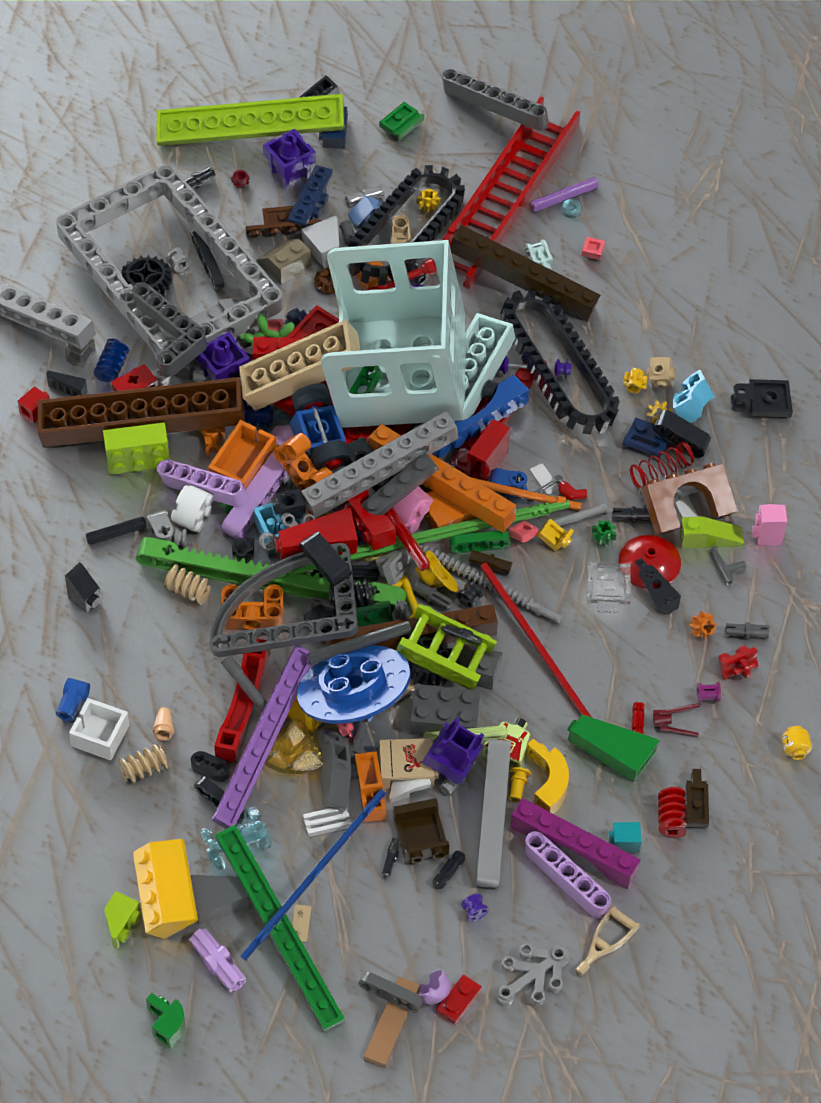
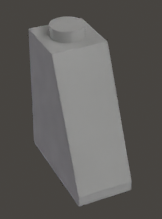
M336 216L301 229L303 243L311 250V254L323 268L329 267L327 253L331 249L340 248V234Z

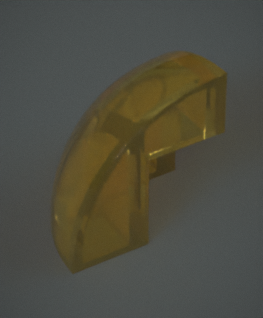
M296 716L279 733L264 764L280 773L298 775L314 771L324 763L321 748L313 743V734L301 719Z

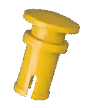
M511 767L509 770L512 774L510 776L511 787L508 800L519 803L522 799L524 785L527 784V778L531 776V772L522 767Z

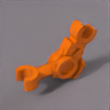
M225 427L199 430L204 437L207 459L210 458L211 452L218 453L221 449L218 446L221 445L219 435L221 434V439L225 438Z

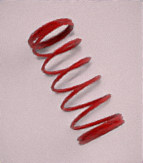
M680 442L677 444L676 449L669 447L667 453L661 451L657 457L650 456L648 462L642 460L639 466L631 465L629 471L633 483L640 489L647 485L646 480L649 481L645 472L640 468L642 462L648 463L652 479L655 478L652 475L650 466L655 472L656 478H658L656 470L650 464L651 458L657 459L661 474L664 477L668 476L665 465L659 459L661 453L666 454L671 471L677 473L676 464L668 454L670 449L676 450L677 460L683 469H686V465L689 467L694 465V455L691 448L685 442ZM681 445L687 449L691 458V464L684 458ZM678 453H679V456H680L681 460L683 461L685 467H683V465L681 464V462H680V460H679V457H678ZM669 458L674 464L675 471L672 469L670 465ZM659 462L664 467L666 476L662 472ZM633 467L639 472L643 487L637 482L633 473Z

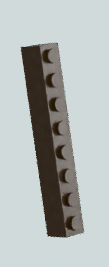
M460 225L450 244L452 254L527 292L528 289L535 290L536 296L541 299L547 294L552 297L551 304H559L563 310L587 322L596 308L601 296L600 294L463 225Z

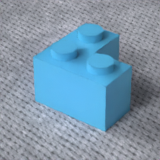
M273 502L254 508V523L260 536L265 532L279 536V531L290 528L281 523L279 515H275ZM301 518L295 519L298 524H302ZM269 537L264 539V544L269 543ZM275 548L273 550H267L269 555L276 553Z

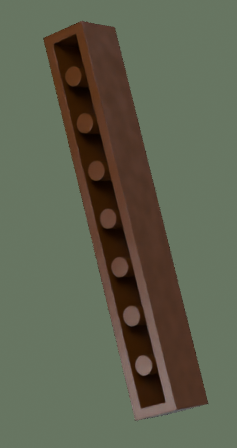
M493 604L440 613L481 634H487L490 637L497 636L498 620ZM414 617L358 627V631L354 636L327 640L326 647L405 621H409L413 632L419 619ZM426 623L419 638H422L423 635L427 638L432 635L434 638L438 628ZM412 632L374 645L388 647L396 651L402 637L409 639ZM445 634L441 643H456L458 638Z

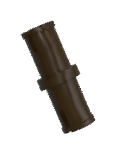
M472 550L469 558V563L480 566L483 563H487L490 569L509 575L513 563L497 558L494 554L487 555Z

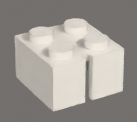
M87 698L79 713L80 718L77 717L69 732L71 746L112 760L129 727L128 712Z

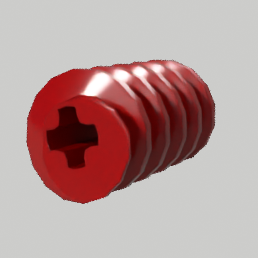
M680 787L665 788L658 793V831L663 836L670 838L684 837L687 833L685 829L687 825L685 821L686 814L684 813L686 811V806L684 805L686 803L684 797L686 792Z

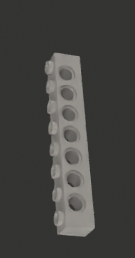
M447 411L303 490L302 495L305 505L311 514L317 518L405 469L424 452L430 455L459 439L456 424Z

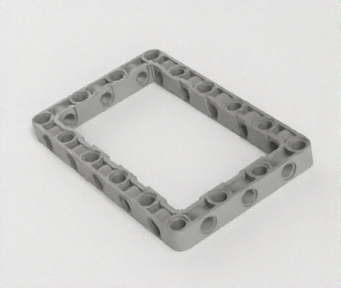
M170 165L159 166L57 218L58 236L157 357L176 338L136 307L132 293L133 286L124 280L119 269L110 259L104 256L98 244L86 233L162 195L170 201L252 296V298L246 301L243 300L227 308L220 315L212 319L208 318L198 324L205 330L208 343L227 332H230L234 337L257 325L259 314H262L267 320L282 310L281 290L174 167Z

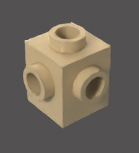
M650 357V368H647L646 376H648L652 387L665 389L666 387L673 386V380L676 379V368H674L670 357Z

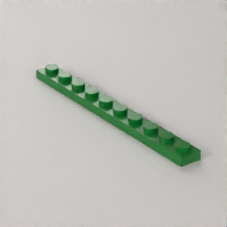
M235 824L215 834V838L264 926H266L282 906ZM285 914L269 935L325 1032L344 1022L345 1018Z

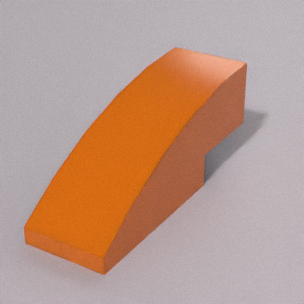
M377 751L355 754L362 811L382 788L383 790ZM384 798L364 820V823L386 820Z

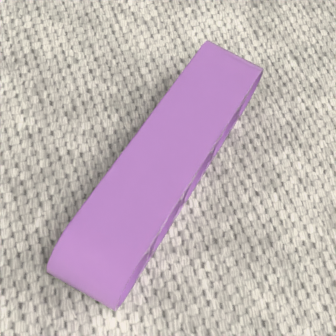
M274 451L247 487V503L241 507L232 508L222 524V532L231 537H245L254 524V508L268 504L288 474L275 458Z
M163 460L157 465V472L164 485L182 490L185 485L189 484L214 495V501L234 507H241L248 501V494L239 480L172 460Z
M535 831L527 835L525 855L592 917L602 919L609 911L610 895L542 833ZM537 844L539 847H532L531 845ZM547 859H554L555 862H549ZM564 873H569V874H571L572 876L566 877V876H564L563 874H564ZM580 888H586L588 891L583 892V891H580L579 889H580ZM596 903H602L605 906L600 907Z

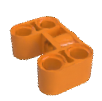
M298 433L274 450V456L302 493L306 488L333 473L326 467L318 470L315 469L305 454L311 448V442L306 435Z
M227 585L222 589L221 606L238 588L236 585ZM269 585L264 591V602H242L233 612V617L228 619L225 628L228 630H254L283 625V589L278 585Z

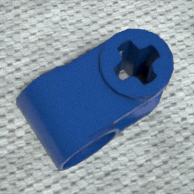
M501 468L491 470L489 482L527 490V475L524 472ZM496 492L497 494L502 495V496H510V497H515V498H521V497H517V496H512V495H508V494Z

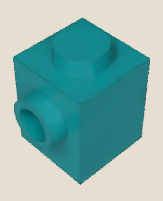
M613 822L612 831H608V843L627 853L640 852L642 843L640 822Z

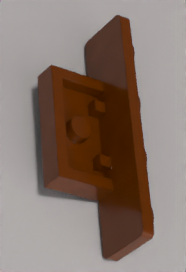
M295 205L262 208L264 224L246 226L245 232L252 237L268 232L270 235L280 234L281 231L296 233L300 229L323 221V219L309 220L306 226H302L288 221V217Z

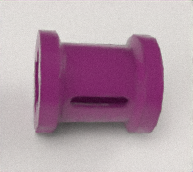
M716 682L715 685L697 683V701L716 700V702H720V683Z

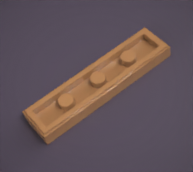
M399 976L395 983L416 994L420 988V984ZM387 1001L364 1054L365 1061L386 1068L410 1011Z

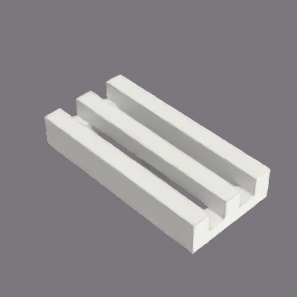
M329 808L303 814L308 837L347 829L352 824L347 808L345 811ZM344 819H345L344 822H339V823L331 824L332 822L339 821V820H344ZM322 824H323V825H326V826H321V827H317V828H312V829H311V827H313V826L322 825Z

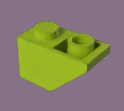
M115 891L105 906L104 912L113 947L118 949L120 944L125 943L128 939L132 925H136L139 922L142 912L140 910V902Z

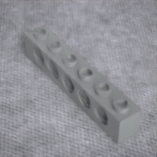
M0 282V316L81 350L96 335L93 322L88 317L80 316L71 310L68 311L61 308L57 304H51L42 298H37L25 291H20L11 285Z

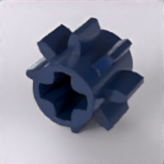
M298 308L292 309L285 315L287 319L284 324L293 322L296 327L307 316L304 309L299 311Z

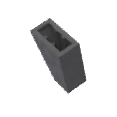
M190 875L199 924L251 907L250 899L238 877Z

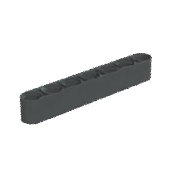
M447 69L441 75L443 88L447 94L534 130H545L549 126L547 109L541 104L455 69Z

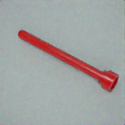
M432 259L424 261L420 268L408 272L409 280L423 274L425 276L436 274L437 270ZM389 280L386 281V285H377L367 290L390 289L395 286V283Z

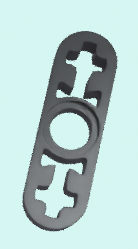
M364 972L358 982L363 990L413 1013H418L424 1003L423 998L415 992L371 972Z

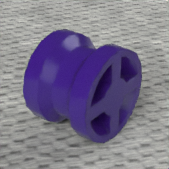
M481 894L470 895L461 902L462 908L467 911L469 921L480 920L489 912L488 907L483 904Z

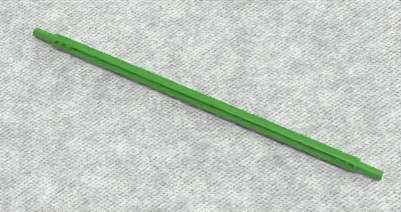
M568 500L562 503L549 504L547 502L517 509L515 520L512 523L550 515L551 512L570 508V503ZM478 518L413 533L412 536L418 545L451 538L459 534H468L494 527ZM396 537V544L374 551L369 544L357 546V553L351 554V561L405 547L398 537ZM312 563L292 570L277 578L301 572H306L317 568Z

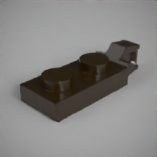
M692 769L691 781L687 780L685 786L686 827L708 828L707 781H702L701 769Z

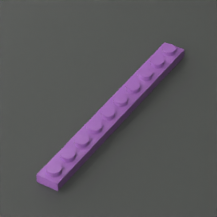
M300 645L293 647L214 813L212 821L225 829L237 823L297 695L299 683L311 665L308 659L310 651Z

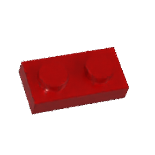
M463 974L450 990L449 995L437 1007L436 1013L456 1025L482 991V986Z

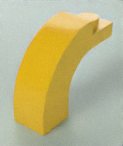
M532 739L527 743L526 755L540 766L548 777L547 782L534 793L533 804L554 814L563 804L567 794L569 781L568 765L556 747L548 752L544 744Z

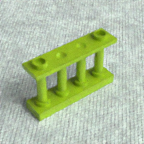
M419 603L413 616L419 620L410 638L402 637L396 651L407 660L466 689L474 690L481 677L475 671L484 653L491 654L497 641L487 634H481L434 611L431 607ZM426 623L438 628L429 649L417 644ZM442 625H449L460 630L465 628L472 631L477 637L482 638L480 645L458 638L448 658L436 653L446 634L441 630ZM465 642L477 647L468 668L456 663Z

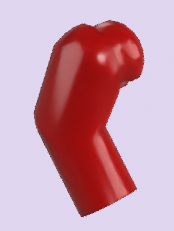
M566 481L559 483L558 491L567 500L587 499L586 489L576 490Z

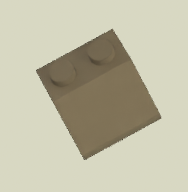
M299 239L286 240L256 259V262L282 285L311 266V250Z

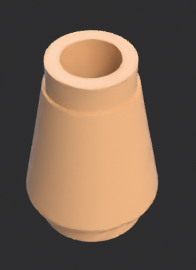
M165 707L158 710L152 729L155 738L158 740H169L174 734L171 710Z

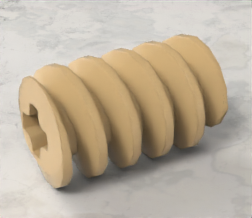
M174 565L167 573L163 587H167L169 591H175L178 595L182 594L184 598L189 597L191 601H197L198 604L202 605L211 591V586L207 585L208 579L204 578L200 582V575H196L193 579L192 571L185 575V568L178 572L179 566Z
M152 745L151 751L148 748H144L143 755L137 751L135 752V759L129 754L127 762L123 758H120L118 762L125 781L127 782V779L130 778L133 783L136 782V775L144 779V772L152 776L153 768L160 773V765H163L166 770L169 769L168 761L161 745H159V748L156 745Z

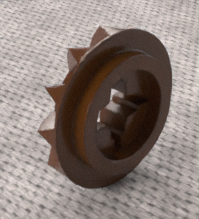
M322 268L320 272H316L314 277L316 288L324 293H335L333 281L331 280L330 284L327 281L328 277L331 276L330 269Z

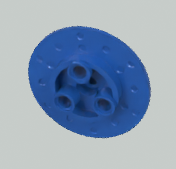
M371 645L346 654H338L330 659L318 662L309 669L299 683L297 699L303 712L320 722L333 724L359 723L363 719H367L369 722L374 718V715L389 708L404 694L411 678L410 667L402 654L383 646Z

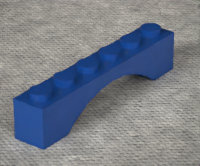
M515 375L499 383L495 395L484 409L465 420L454 422L457 426L459 439L435 451L432 455L437 458L444 457L455 447L458 448L468 439L476 437L481 431L486 429L492 419L499 421L502 418L508 417L518 408L524 407L529 402V389Z

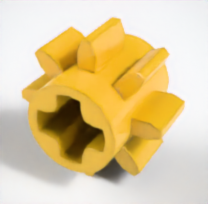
M432 189L420 191V196H417L416 204H419V210L427 213L436 211L437 206L440 205L438 192Z
M631 369L630 373L625 372L623 386H626V389L631 393H639L641 389L646 390L648 376H645L644 371L641 369Z
M656 399V404L653 406L648 405L651 412L646 414L648 417L653 416L651 421L653 424L658 418L657 414H654L657 412V408L672 411L671 408H665L667 405L666 401L660 404Z

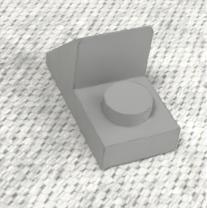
M400 548L376 559L380 576L386 578L388 585L396 584L411 567L406 548Z

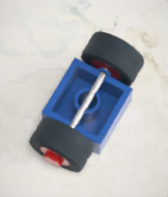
M317 383L304 386L295 391L291 398L296 413L289 423L294 436L302 433L310 440L311 448L305 454L308 458H312L315 469L318 470L326 467L331 471L347 464L350 461V454L334 405L329 406L331 399L327 387L324 384Z

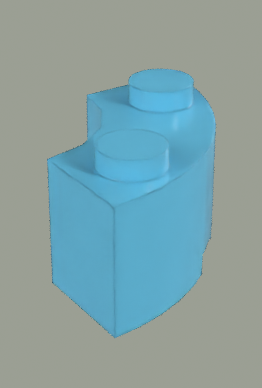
M701 370L689 376L681 384L683 388L679 393H675L673 398V407L678 416L690 423L702 417L703 407L715 397Z

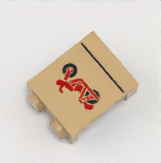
M432 738L379 740L380 773L383 789H390V780L430 779L431 788L434 787L435 779H439V771H434L421 763L433 745Z

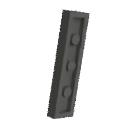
M424 452L363 502L361 506L371 514L384 515L438 471V466Z

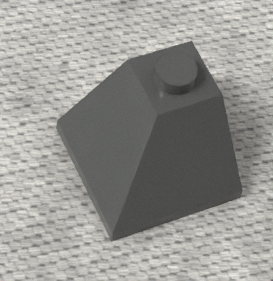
M464 644L456 663L468 668L477 647ZM493 650L491 654L484 653L475 671L481 675L476 685L477 687L493 689L503 652Z

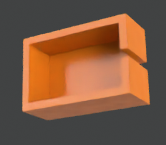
M240 420L208 466L209 472L239 480L246 490L270 454L277 448L276 436L259 429L257 434L256 427Z

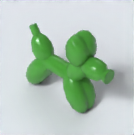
M259 314L257 324L260 331L255 335L250 333L244 335L241 333L240 340L243 339L244 342L250 343V347H252L253 337H287L295 326L293 322L285 324L279 332L268 329L266 318Z

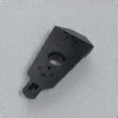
M642 557L636 560L635 563L640 568L639 576L655 602L654 604L658 611L668 615L677 611L681 595L653 565H647ZM658 583L660 588L655 589L652 584Z

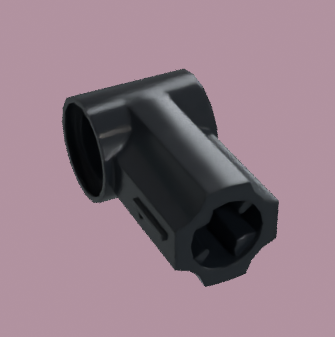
M233 537L232 556H254V538Z

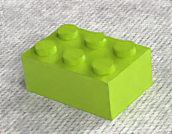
M165 423L103 430L109 474L157 468L161 461L169 460Z

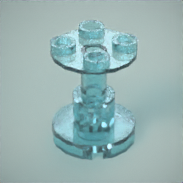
M254 806L244 811L246 822L238 825L237 828L247 846L256 842L262 851L271 848V837L266 824L260 820L262 818L260 812ZM206 827L200 830L204 843L207 842L209 847L206 849L209 860L211 862L214 861L218 871L224 869L225 862L221 853L223 850L209 828Z

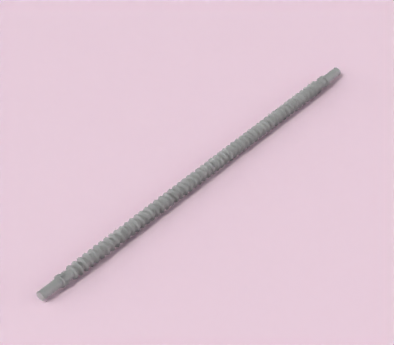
M287 475L283 485L288 484L289 488L293 487V490L298 489ZM338 505L334 508V511L343 510L342 506ZM428 544L419 545L425 555L428 550L433 552L443 567L447 566V569L452 568V571H457L458 575L463 574L464 578L468 576V580L473 579L474 583L478 582L479 586L483 584L484 588L489 587V591L494 590V593L497 594L485 574L481 575V572H476L475 568L471 570L470 566L465 567V563L460 564L459 560L455 561V558L450 559L449 555L444 556V552L439 553L438 549L434 551V548H429ZM506 584L503 586L516 605L520 603L521 607L526 606V610L531 609L538 616L543 615L558 624L561 622L563 616L546 608L545 604L536 603L533 598L528 599V595L524 597L523 593L518 594L517 590L512 591L513 588H507Z

